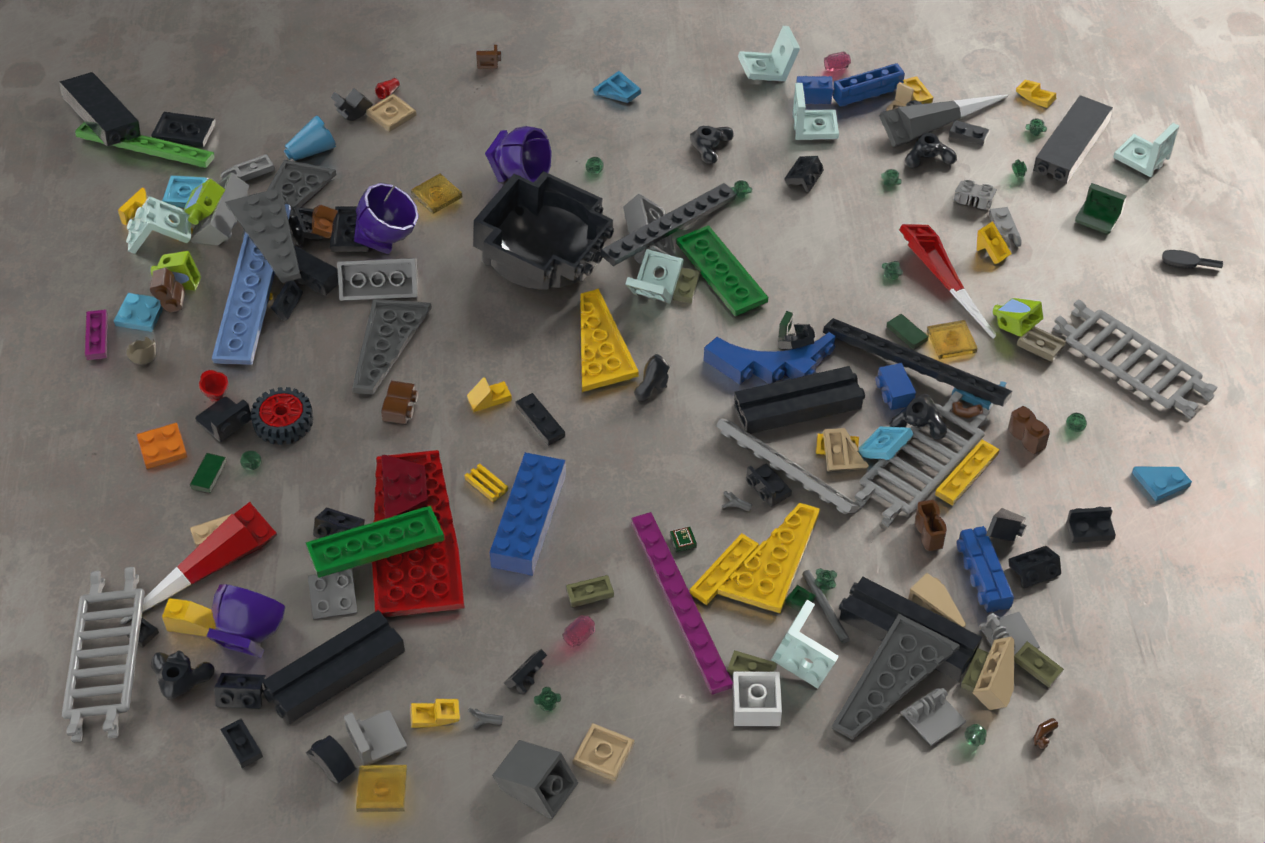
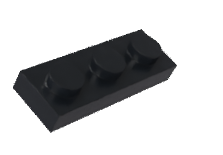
M533 393L515 401L517 409L548 446L565 437L563 428Z

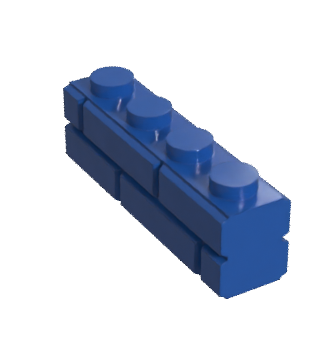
M895 63L834 81L832 96L839 106H846L870 97H877L880 94L894 92L897 90L899 82L904 83L905 73L899 64Z
M982 526L974 529H965L960 532L956 544L958 551L963 552L965 569H969L971 572V584L973 587H977L979 604L984 605L987 613L995 612L999 609H1010L1014 596L992 542L986 536V528Z

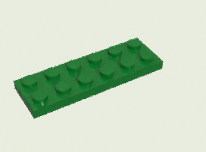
M709 225L676 238L678 247L695 268L700 271L703 278L734 316L768 303L769 297Z
M431 506L305 543L317 577L320 578L444 541V534Z

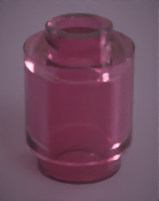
M845 51L829 54L827 57H824L826 71L834 72L846 69L851 64L850 55L846 54Z
M580 615L564 629L565 632L562 634V637L570 647L580 646L595 632V623L589 616Z

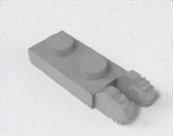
M263 155L234 165L232 168L221 172V177L224 179L232 172L241 180L246 181L275 170V167L268 155Z
M1008 207L990 209L989 217L994 222L1008 248H1010L1009 239L1013 240L1016 247H1021V237Z

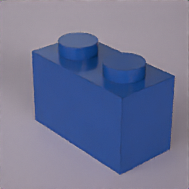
M797 76L796 83H803L805 104L832 103V76Z
M902 363L879 367L878 376H876L875 381L877 387L882 391L884 402L888 403L890 410L907 407L915 398L916 391Z

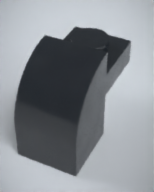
M355 88L352 89L345 99L336 92L331 96L336 102L334 104L337 107L336 110L349 121H354L364 116L366 110L373 105L368 98Z
M330 735L313 743L311 749L306 752L310 760L320 764L328 779L338 784L357 770L344 748Z

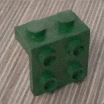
M1091 183L1086 201L1078 212L1075 222L1106 234L1111 233L1123 212L1127 195Z

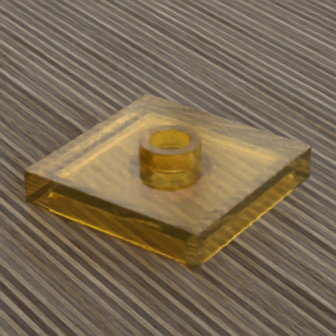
M441 173L410 190L411 195L432 214L463 198L462 192Z
M965 320L927 326V333L939 360L977 353V345Z
M407 765L359 766L357 812L405 811Z

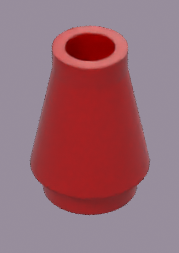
M393 78L378 83L375 87L377 97L385 99L391 96L400 87L399 80Z

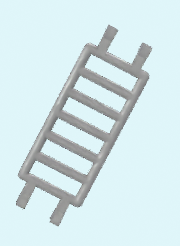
M1078 299L1073 305L1076 308L1072 310L1071 314L1084 318L1086 320L1075 329L1062 316H1058L1055 319L1057 324L1052 330L1066 335L1065 341L1068 345L1165 408L1169 409L1175 406L1191 420L1196 415L1194 411L1199 406L1197 403L1183 398L1191 388L1201 393L1202 397L1208 402L1214 398L1213 393L1217 390V387L1202 381L1203 375L1201 372L1103 310L1094 312ZM1100 318L1109 324L1086 345L1076 340ZM1115 329L1126 334L1102 356L1092 351ZM1132 339L1141 344L1118 367L1109 362ZM1148 350L1158 355L1136 377L1125 372ZM1165 360L1175 366L1152 388L1142 383ZM1181 371L1192 376L1169 399L1159 394Z
M957 391L943 407L935 404L941 416L973 434V437L967 441L947 429L945 437L962 447L956 454L920 432L922 427L912 426L911 430L914 435L895 455L902 449L939 473L932 479L897 456L890 460L880 459L860 480V484L865 488L855 495L857 499L855 503L860 505L859 509L861 510L867 500L875 493L893 504L883 512L884 518L881 523L889 527L901 511L907 514L913 513L917 508L918 502L924 501L984 437L985 434L980 428L988 422L986 417L990 414V411L983 407V414L976 416L971 423L952 413V404L960 401L963 397ZM914 437L949 458L950 461L944 466L909 445L908 442ZM891 462L926 484V486L920 492L885 470L884 467ZM878 474L913 496L914 499L907 504L871 480Z
M134 567L125 568L124 590L102 593V588L105 586V579L100 578L101 572H91L90 594L80 597L62 709V717L70 719V725L67 727L66 734L68 736L72 735V742H82L83 717L106 714L103 730L108 731V738H117L119 734V713L127 712L130 709L145 595L142 588L136 589L139 575L135 574ZM135 598L134 607L87 613L88 603ZM132 616L131 626L84 631L86 621ZM130 635L129 645L81 650L83 640ZM127 654L126 664L78 670L80 659ZM125 673L123 684L75 689L76 681L80 678ZM122 693L121 704L72 709L74 698Z

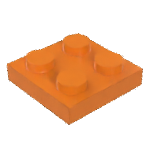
M177 422L136 434L146 469L187 458Z

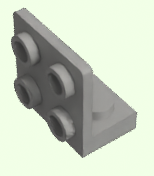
M389 710L363 721L360 719L356 720L353 713L344 716L347 732L364 767L407 748V744Z

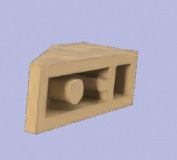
M926 573L910 588L908 598L910 601L964 628L966 627V623L945 585L939 579Z
M1012 636L994 640L973 691V694L989 710L1007 707L1014 690V639Z

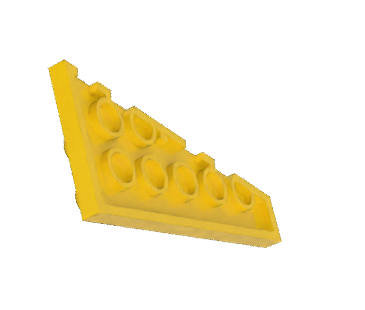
M595 289L580 293L582 392L639 377V371L600 290Z
M799 503L784 519V522L771 532V536L752 552L737 572L734 571L730 579L718 588L717 594L780 614L818 519L820 509Z

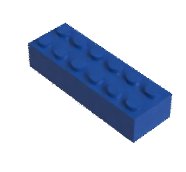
M524 453L489 552L491 568L533 576L566 477L565 460Z

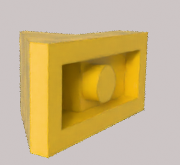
M142 187L118 209L122 224L127 225L129 220L135 217L137 209L142 207L148 199L145 188Z
M993 221L978 230L977 251L985 248L994 264L1001 262L1012 254Z
M484 377L467 394V399L473 412L512 401V396L505 381L489 386Z

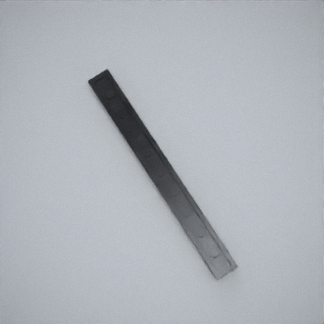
M723 183L601 249L600 255L612 266H615L735 200L737 193Z
M832 318L823 328L824 334L830 332L835 335V339L844 341L851 346L859 347L868 353L876 354L885 360H890L897 364L902 363L905 368H910L939 382L949 384L958 390L971 393L975 397L983 398L995 405L1003 407L1011 398L1012 390Z

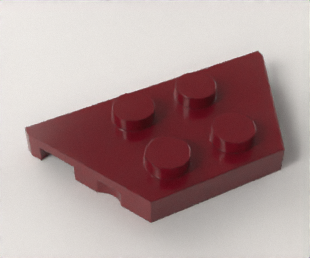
M382 455L385 519L428 505L425 466L392 456Z

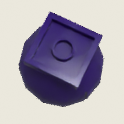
M523 126L515 128L509 134L507 130L499 132L485 152L498 182H505L513 174L535 182L543 171L549 173L552 151L549 139H547L548 137L542 129Z
M378 183L369 186L359 200L356 208L357 220L354 242L389 255L392 251L393 243L404 240L412 233L419 215L416 204L406 192L396 186L392 189L393 185Z
M220 584L214 594L211 609L216 628H209L206 637L220 647L262 658L264 649L261 647V643L277 632L283 621L286 607L282 603L260 593L237 586Z

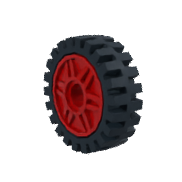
M278 387L276 392L273 388L270 390V394L264 392L262 397L259 396L256 399L257 402H254L252 405L251 419L254 430L259 438L262 437L265 442L269 440L270 444H275L276 441L278 445H283V441H286V444H291V439L296 442L299 440V436L302 438L306 436L305 432H309L311 430L310 426L313 425V410L309 398L305 397L302 391L299 393L298 389L295 388L292 391L291 387H286L285 391H283L282 387Z

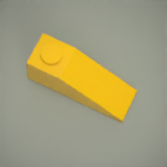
M168 599L162 615L168 632L206 637L209 628H216L211 609L192 601Z

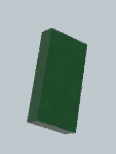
M899 314L887 322L886 327L913 350L928 341V335L903 314Z
M206 453L190 483L191 489L211 493L227 463L226 457Z

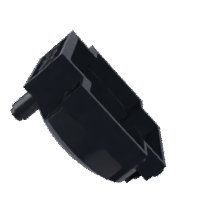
M543 171L535 182L513 174L474 219L473 247L482 251V261L485 265H492L501 276L515 284L533 289L561 288L579 280L583 281L586 276L591 275L594 266L602 261L601 249L607 238L610 239L614 233L613 219L602 214L604 210L602 207L603 198Z

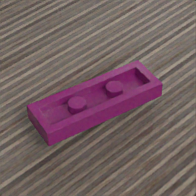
M106 309L86 312V360L107 358L108 313Z

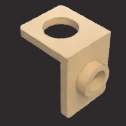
M899 82L897 84L896 98L886 108V111L893 110L895 106H906L913 99L914 89Z

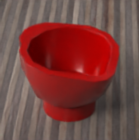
M215 370L203 372L199 381L201 392L212 402H217L222 397H225L229 387L227 376Z

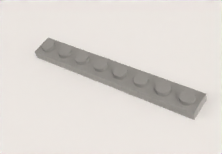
M720 419L716 426L722 430L721 433L728 438H735L738 440L737 444L743 448L748 449L749 447L754 451L753 454L763 460L764 458L770 461V466L777 470L782 469L786 472L788 478L794 481L799 480L803 483L802 486L810 492L815 491L820 494L819 498L827 503L832 502L837 505L836 509L841 513L857 512L860 505L727 419Z

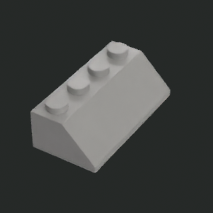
M232 172L217 183L226 190L212 214L195 225L190 242L218 246L223 241L227 242L232 236L231 230L236 225L237 220L225 202L248 196L247 190L249 188L246 182Z
M637 194L623 206L629 234L666 214L665 209L640 194ZM671 235L646 248L677 257ZM646 249L634 255L635 260L642 264Z
M417 258L337 262L340 301L417 297Z

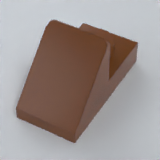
M323 205L315 207L313 210L311 233L329 239L332 234L333 221L338 211Z

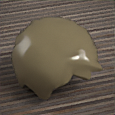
M145 337V341L136 340L132 342L126 350L129 360L140 365L153 362L157 353L155 340L153 339L152 342L148 337Z

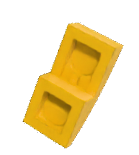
M1024 80L1016 88V92L1022 97L1042 107L1048 108L1057 99L1056 93L1042 90L1038 82Z
M435 699L434 703H411V728L435 727L458 722L460 720L458 699Z

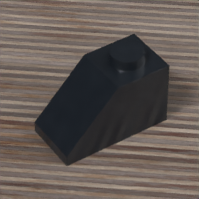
M1001 508L993 516L986 536L1015 541L1025 533L1027 525L1024 522L1026 518Z

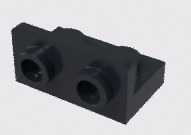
M799 156L784 178L786 184H802L805 192H810L824 171L819 157Z
M294 207L289 216V225L297 245L301 246L305 238L323 239L322 236L311 233L314 209Z
M797 323L794 324L795 333L784 335V339L778 341L781 349H796L814 344L815 332L810 324Z
M767 463L757 469H754L752 466L747 467L746 481L748 485L754 487L759 493L760 498L771 507L792 496V490Z
M1099 506L1096 508H1076L1070 510L1066 524L1072 543L1114 540L1116 534L1111 521L1112 507Z
M326 507L314 519L313 536L322 538L364 525L365 519Z
M1046 545L1008 559L1009 567L1020 575L1021 586L1024 588L1061 575L1060 556Z
M221 673L214 687L216 706L261 709L262 691L264 690L263 680L266 679V675Z

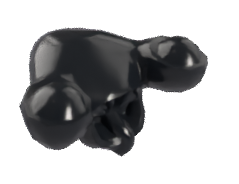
M700 126L696 131L690 133V140L693 146L700 152L702 160L707 164L717 162L719 157L712 148H715L720 140L731 141L734 138V131L730 127L714 128L711 126Z
M925 133L917 140L913 149L907 154L905 163L907 166L914 168L919 166L920 157L930 158L940 155L946 164H954L957 161V154L954 150L940 142L933 133Z
M654 354L647 361L644 368L643 381L634 390L636 400L645 401L650 397L654 388L663 390L667 387L669 378L667 372L671 365L661 355Z
M927 394L914 398L889 423V427L904 428L907 427V424L916 427L929 425L932 438L938 440L944 438L947 434V426L941 420L933 400Z
M179 650L170 656L166 653L158 652L151 659V668L156 673L161 693L168 700L183 695L195 685L210 680L214 675L215 667L210 662L204 661L194 669L191 667L189 657Z

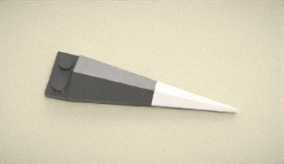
M1008 95L903 106L882 112L879 117L892 147L908 144L925 133H930L954 120L1004 100Z

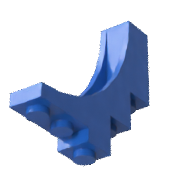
M828 332L815 341L814 344L777 352L745 349L716 337L704 347L703 361L739 385L745 380L750 379L753 374L766 383L771 384L777 380L780 381L784 375L793 379L817 373L816 366L821 363L824 357L832 354L835 349V335Z

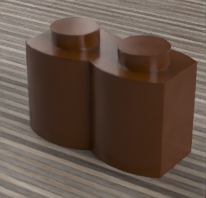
M167 268L153 271L150 284L151 294L160 300L161 306L167 312L172 313L182 310L185 298V288L183 285L175 280L174 274Z
M391 380L381 410L382 421L407 424L408 419H412L414 413L413 404L417 403L419 391H416L415 384Z
M1025 406L1012 411L1008 425L1009 432L1016 439L1021 440L1025 449L1033 454L1045 449L1050 435L1049 428L1042 421L1036 419L1035 414Z
M933 499L918 502L915 515V526L922 534L921 542L927 551L943 549L947 532L944 520L939 517V506Z

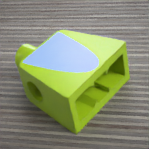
M211 178L193 189L184 208L185 213L189 215L188 221L197 225L199 221L211 215L226 189Z
M189 251L164 254L161 256L158 266L151 267V275L155 270L169 269L174 274L175 280L181 283L185 290H196L201 279V275Z
M1012 298L1003 306L997 304L993 308V315L997 316L998 326L1020 337L1044 319L1042 302Z

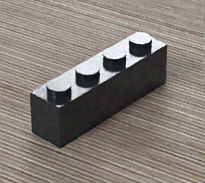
M294 245L301 278L296 280L300 284H305L315 292H320L326 296L339 284L338 268Z

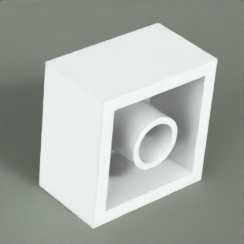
M733 672L734 726H780L782 715L780 672Z

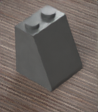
M518 740L492 775L503 792L551 819L554 818L578 784L576 777L561 752L522 740Z

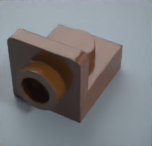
M494 45V50L476 51L477 69H498V62L502 60L501 51H498V45Z

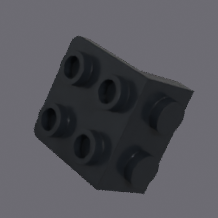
M226 396L195 417L196 422L219 442H222L252 420L249 404L244 399L236 404Z

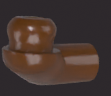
M959 401L952 404V413L959 417L968 419L983 414V408L980 404L969 408H963V403Z
M1050 718L1038 725L1033 737L1035 746H1038L1040 749L1048 747L1050 741L1046 736L1058 728L1056 719Z

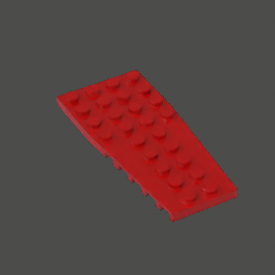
M439 450L388 455L425 466L428 505L424 507L431 506L443 531L444 541L372 562L375 611L379 610L386 618L464 609L460 554ZM382 456L376 457L375 515L373 522L385 519Z

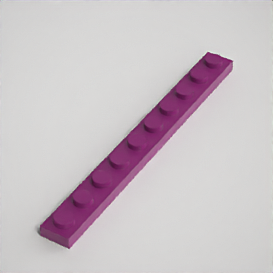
M652 512L632 517L631 523L711 695L732 689L733 682Z

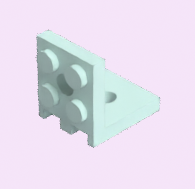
M782 26L771 53L740 51L738 58L748 79L786 81L800 47L790 27Z
M795 83L792 115L794 118V130L796 131L795 140L838 139L839 130L836 110H805L803 83Z
M1172 123L1153 143L1133 134L1114 152L1113 158L1152 177L1154 170H1159L1164 160L1170 159L1179 125Z
M149 196L143 206L137 209L135 217L130 219L127 224V229L129 230L126 239L128 252L135 254L152 230L188 243L191 239L189 215L181 208Z
M646 249L637 279L627 277L625 285L635 295L639 294L647 296L649 299H658L671 304L684 260L683 258ZM658 268H663L665 271L664 275L660 278L655 277V271Z
M807 600L771 660L818 689L839 656L799 632L815 605ZM804 658L810 659L813 663L807 662Z

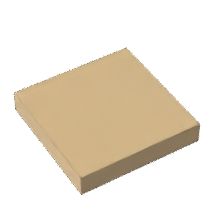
M395 94L366 110L370 118L389 132L417 115L415 109Z
M592 723L573 759V765L616 781L635 744V740Z

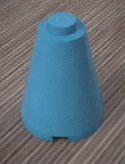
M317 115L285 145L284 153L289 160L297 161L336 147V143L330 131L325 128L324 122Z

